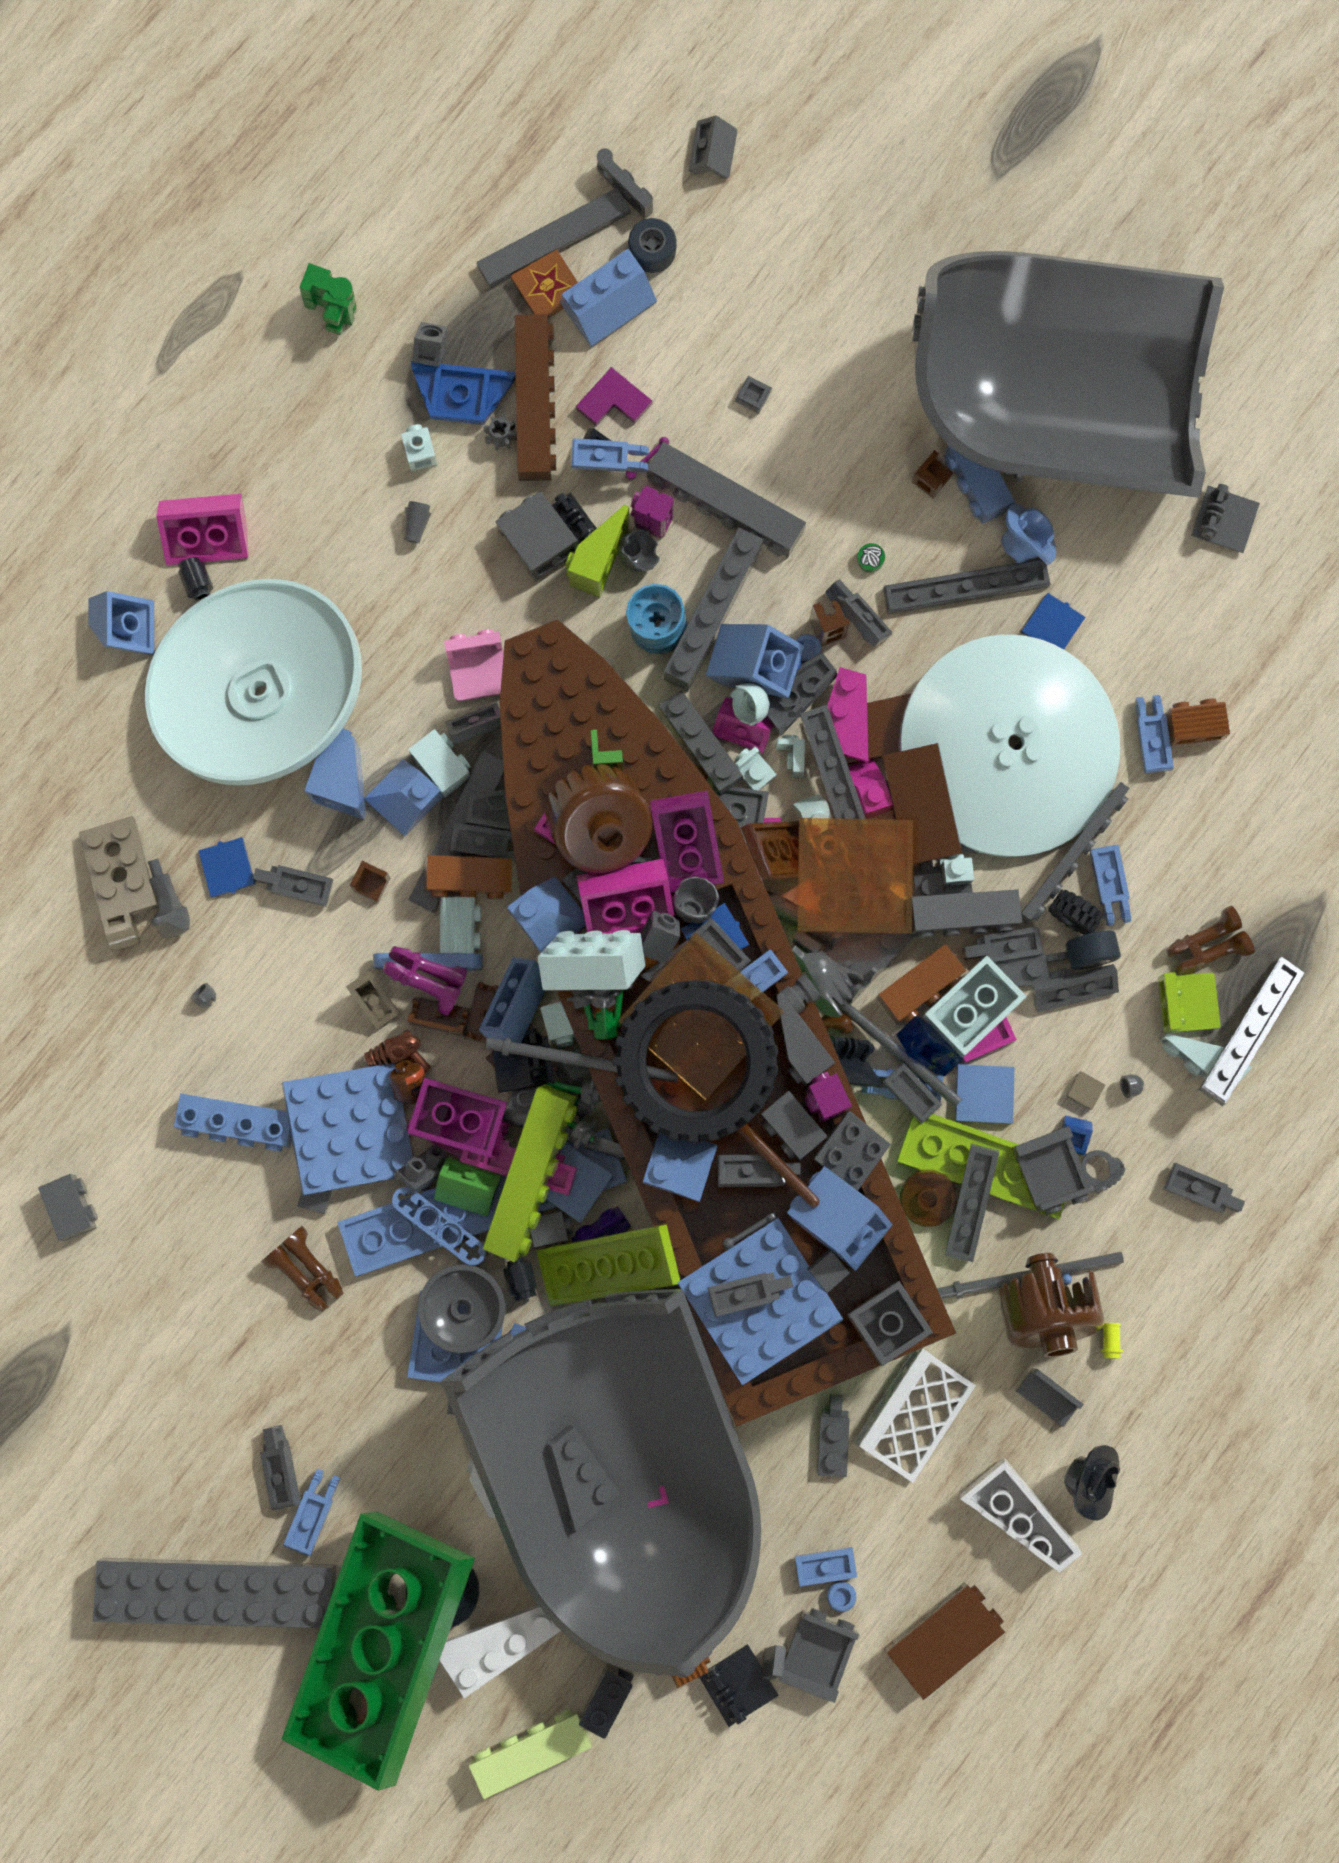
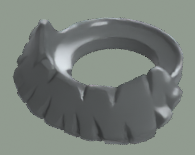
M1094 1150L1087 1153L1080 1162L1089 1186H1092L1094 1189L1090 1193H1099L1102 1190L1105 1191L1111 1188L1112 1185L1121 1180V1176L1125 1172L1121 1159L1114 1158L1102 1150ZM1101 1156L1106 1159L1110 1176L1107 1179L1100 1181L1088 1174L1086 1164L1091 1157Z

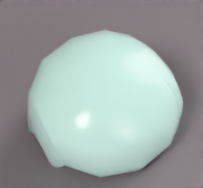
M744 683L736 686V689L730 693V696L733 698L732 706L735 716L742 723L752 726L761 722L767 716L770 706L766 692L759 685Z

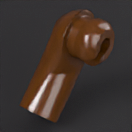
M842 1014L841 1017L824 1015L821 1018L827 1031L831 1028L839 1030L842 1034H848L853 1030L851 1019L846 1014Z

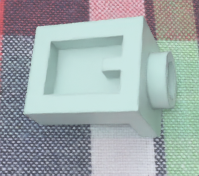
M783 735L782 739H777L776 750H793V753H787V769H792V778H803L805 739H799L797 735Z
M756 747L750 751L746 748L735 758L737 761L735 765L742 773L743 781L750 789L761 790L777 776L759 755V750Z

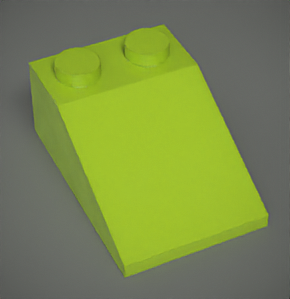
M623 505L577 546L575 553L570 552L565 565L570 587L601 597L618 554V544L624 533L627 532L630 524L629 506Z

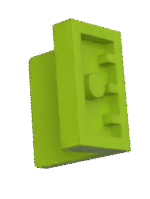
M1176 972L1164 973L1158 977L1164 1033L1220 1028L1214 973L1176 975Z

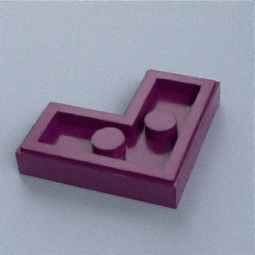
M611 367L576 405V410L595 426L614 407L633 423H636L653 404V401Z

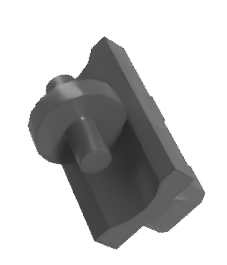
M434 1144L427 1151L412 1158L407 1164L396 1170L394 1177L404 1182L413 1195L418 1191H425L431 1186L433 1181L439 1178L445 1163L446 1153L438 1145Z

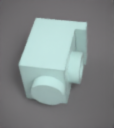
M421 425L407 427L406 432L401 433L410 470L415 471L437 465L428 427L422 428ZM422 442L420 446L413 445L415 443Z
M963 854L948 856L947 859L939 860L943 887L971 884L974 881L972 858L964 857Z

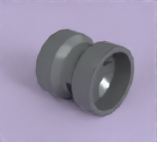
M804 974L796 979L793 987L786 986L780 991L798 1014L804 1010L805 1004L809 1002L814 1003L821 998L818 990Z

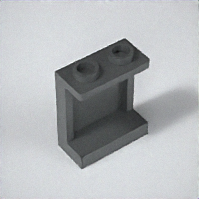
M541 491L536 495L526 497L521 505L513 510L505 511L495 521L501 536H505L527 566L528 572L535 582L566 562L570 552L575 553L579 545L575 536Z
M1069 1126L1012 1147L1036 1212L1044 1210L1046 1215L1061 1210V1203L1071 1200L1074 1205L1088 1200L1087 1194L1094 1191L1093 1187L1088 1184L1071 1141L1073 1135Z
M811 1608L810 1612L803 1610L785 1657L783 1676L779 1678V1681L835 1703L839 1693V1684L855 1640H858L859 1633L854 1630L855 1625L850 1622L838 1619V1622L835 1623L826 1619L828 1614L814 1608Z

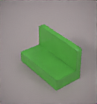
M591 730L593 766L597 771L596 765L605 764L610 768L617 767L623 772L622 750L599 752L597 730Z
M447 1157L439 1174L434 1199L483 1216H488L501 1174Z

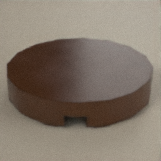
M920 1170L911 1174L903 1183L900 1191V1203L905 1215L913 1223L923 1227H934L942 1224V1222L953 1215L957 1205L956 1189L952 1181L945 1174L935 1170Z

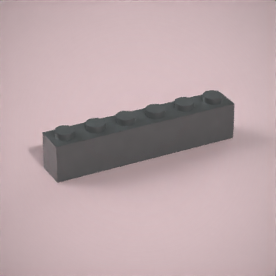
M665 442L662 443L648 466L647 478L653 486L658 489L666 488L673 492V496L681 502L686 503L689 501L696 505V509L706 516L712 514L719 518L721 524L729 529L741 528L764 539L763 544L768 546L767 549L777 556L784 555L789 558L805 531L806 522Z
M738 528L664 670L665 681L689 691L719 633L721 624H724L762 551L764 539Z

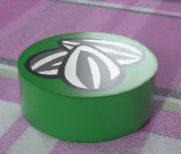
M874 543L862 546L857 555L859 567L866 572L878 571L885 561L884 550Z

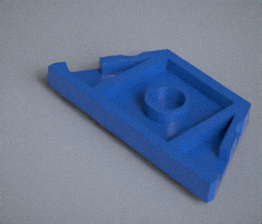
M411 361V367L430 419L485 425L516 380V372L447 364H440V367Z

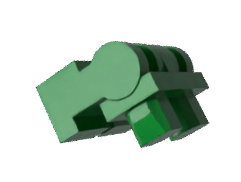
M308 263L299 287L304 307L315 311L317 305L323 306L325 311L322 317L326 322L325 329L331 333L341 335L345 324L352 326L355 319L354 313L357 306L352 284L345 277L334 278L330 270Z

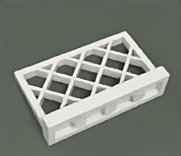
M923 1348L910 1353L853 1443L914 1483L976 1385ZM933 1363L939 1367L941 1380L926 1383L924 1372L929 1364ZM945 1372L948 1373V1374H949L950 1376H952V1377L946 1378ZM921 1378L922 1384L916 1385ZM959 1381L966 1386L959 1397L949 1398L947 1383ZM942 1384L945 1400L930 1403L927 1387ZM922 1388L925 1404L911 1407L909 1395L912 1390ZM946 1404L948 1415L944 1421L934 1423L931 1407ZM926 1408L929 1424L914 1427L912 1411ZM907 1413L910 1428L895 1431L894 1418L898 1414ZM930 1429L932 1440L928 1445L918 1447L915 1432ZM911 1433L913 1448L898 1451L896 1436ZM891 1437L894 1453L881 1455L874 1450L881 1439ZM914 1453L916 1464L909 1474L902 1469L900 1456ZM895 1457L896 1464L890 1461L889 1458Z

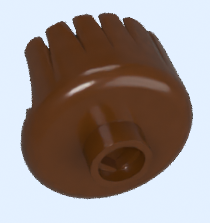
M605 764L596 765L597 771L591 765H585L581 768V776L573 770L568 773V782L565 779H560L555 784L557 794L554 791L550 792L548 796L549 804L545 807L546 824L559 852L572 866L588 873L603 874L614 872L632 863L647 846L652 833L651 811L644 796L630 775L623 773L617 767L610 768Z
M1041 1253L1027 1258L1025 1268L1030 1269V1272L1022 1276L1021 1288L1019 1280L1014 1278L1010 1281L1009 1288L1007 1283H1004L998 1290L1008 1340L1011 1344L1022 1348L1042 1347L1044 1357H1059L1076 1352L1078 1350L1077 1340L1095 1334L1104 1324V1315L1094 1272L1088 1270L1089 1279L1087 1277L1083 1278V1289L1079 1282L1072 1285V1298L1069 1287L1064 1286L1061 1268L1055 1265L1058 1259L1053 1253Z

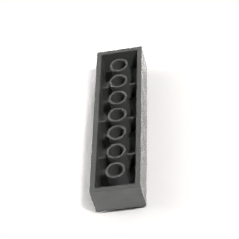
M102 1558L96 1561L93 1622L320 1628L335 1587L336 1564Z

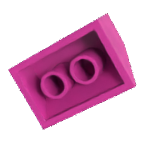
M242 493L159 501L156 518L166 565H176L190 557H198L200 562L249 557Z
M663 859L629 865L610 873H588L576 876L587 932L601 931L602 934H613L616 931L628 930L630 933H640L652 911L661 914L666 913L674 917L669 881Z

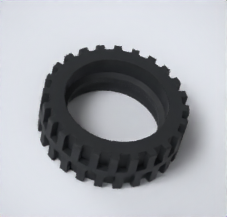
M690 980L668 984L666 987L656 989L646 999L639 1001L633 1007L635 1010L629 1017L625 1018L622 1023L624 1027L621 1035L616 1038L615 1045H618L617 1055L613 1057V1066H617L618 1077L615 1080L617 1086H621L624 1097H622L626 1106L630 1105L636 1112L634 1116L639 1121H644L651 1126L650 1130L657 1134L661 1132L668 1135V1139L675 1141L679 1139L688 1140L689 1143H698L705 1140L713 1141L737 1131L751 1121L763 1108L765 1101L772 1093L774 1079L778 1072V1047L774 1043L772 1035L774 1032L771 1025L767 1024L763 1017L764 1013L750 1001L749 997L735 991L733 987L726 984L722 985L708 980ZM686 1010H705L725 1018L738 1031L746 1049V1072L739 1089L727 1102L706 1111H688L667 1102L652 1085L647 1071V1049L654 1032L669 1017Z

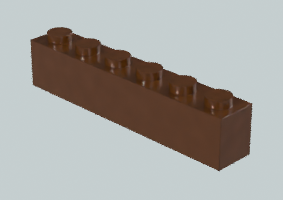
M547 314L515 315L517 473L519 481L552 480L551 471H557L556 454H551V445H556V428H550V419L556 418L555 402H550V393L555 392V376H549V367H554V350H549V341H554V324H548Z

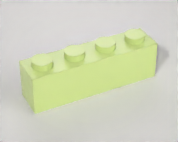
M566 1709L554 1716L555 1721L545 1726L543 1721L529 1727L527 1729L528 1734L517 1738L515 1734L500 1742L501 1747L490 1751V1748L487 1747L473 1755L474 1760L470 1762L469 1767L483 1799L592 1748V1740L588 1731L579 1726V1711L576 1710L571 1713L570 1709Z

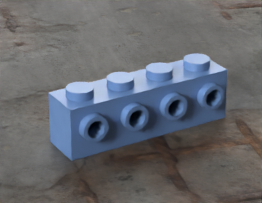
M180 1093L174 1128L181 1129V1135L198 1138L199 1133L210 1134L209 1140L226 1142L227 1137L238 1139V1145L254 1147L255 1142L266 1144L265 1149L282 1152L283 1147H291L292 1138L287 1111Z

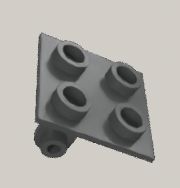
M1218 484L1217 488L1207 486L1191 536L1244 553L1260 503L1230 493L1228 491L1229 487L1225 484Z
M848 1110L845 1116L841 1118L842 1120L831 1132L829 1138L826 1139L822 1148L815 1154L814 1159L821 1167L825 1166L858 1191L891 1144Z

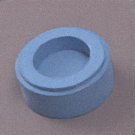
M805 634L796 639V641L804 642L802 663L820 654L821 644L815 636Z
M837 1581L828 1588L827 1601L834 1610L846 1612L855 1605L856 1592L849 1583Z

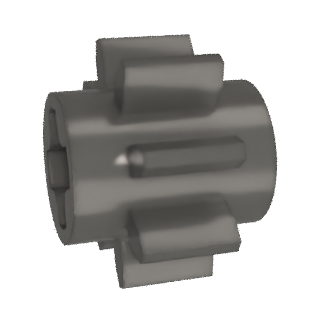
M504 414L501 418L496 419L491 416L490 425L483 426L484 432L489 434L485 437L486 444L492 442L495 445L496 451H498L499 447L504 446L510 449L509 443L511 439L517 440V433L512 431L516 427L515 422L511 421L508 423ZM500 430L502 433L505 432V434L500 435V433H496V431Z

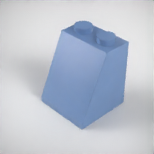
M721 624L706 676L723 686L736 688V686L744 683H754L762 687L766 694L789 698L804 645L768 624Z
M342 728L332 743L316 757L304 791L313 803L364 819L366 811L361 752L355 738L351 736L352 732Z
M824 1166L820 1172L815 1173L811 1177L808 1186L819 1198V1205L812 1208L798 1195L791 1202L787 1213L798 1225L856 1271L891 1228L892 1223L877 1205Z

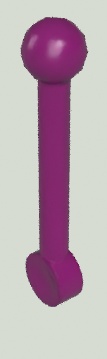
M661 437L659 444L640 462L647 463L657 453L663 442L669 444V439ZM626 470L627 479L634 480L637 472Z

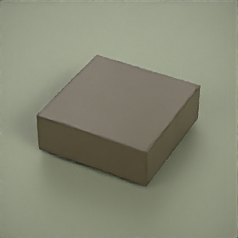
M1080 1071L1066 1097L1092 1110L1106 1085Z

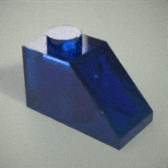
M914 1016L896 1034L909 1057L939 1076L945 1077L963 1060L930 1024L918 1016Z

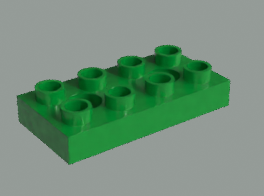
M380 1512L360 1513L281 1740L377 1791L396 1786L475 1557ZM395 1574H398L404 1580L408 1592L407 1601L402 1610L396 1609L395 1598L388 1590L390 1580ZM354 1688L359 1689L367 1701V1716L362 1724L357 1722L356 1710L349 1702L350 1694Z

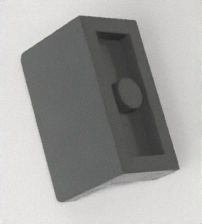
M717 115L698 120L688 171L694 175L712 171L723 179L729 178L737 129Z
M1036 1368L1030 1370L1016 1389L1018 1394L1061 1427L1065 1426L1076 1409H1081L1084 1405Z

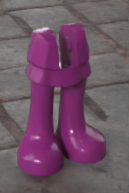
M393 946L389 952V957L401 965L394 962H385L383 972L394 981H399L403 986L407 985L434 996L438 1000V1011L448 1016L460 994V988L466 979L468 969L460 966L449 967L421 957V953L412 952L408 948ZM416 970L443 980L446 985L416 973Z

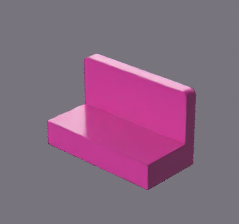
M725 697L712 730L714 736L749 749L756 747L760 753H764L773 725L767 717L752 726L742 723L735 716L732 706L733 699Z

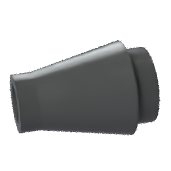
M415 501L408 502V507H405V541L420 544L421 537L432 514L429 512L430 505Z

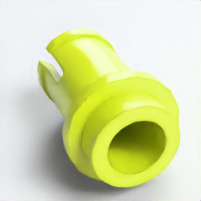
M1121 1323L1103 1324V1349H1100V1352L1103 1353V1358L1121 1359V1353H1123V1350L1120 1349Z

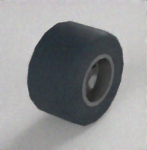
M656 218L644 219L635 224L629 233L628 249L644 272H661L672 264L677 248V240L672 227L665 221Z
M1112 930L1085 934L1073 938L1066 943L1070 965L1075 970L1105 965L1121 957L1116 933Z

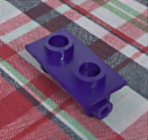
M617 1206L614 1209L610 1208L602 1212L599 1219L591 1225H584L579 1228L571 1240L577 1242L603 1237L604 1235L628 1232L627 1229L631 1225Z

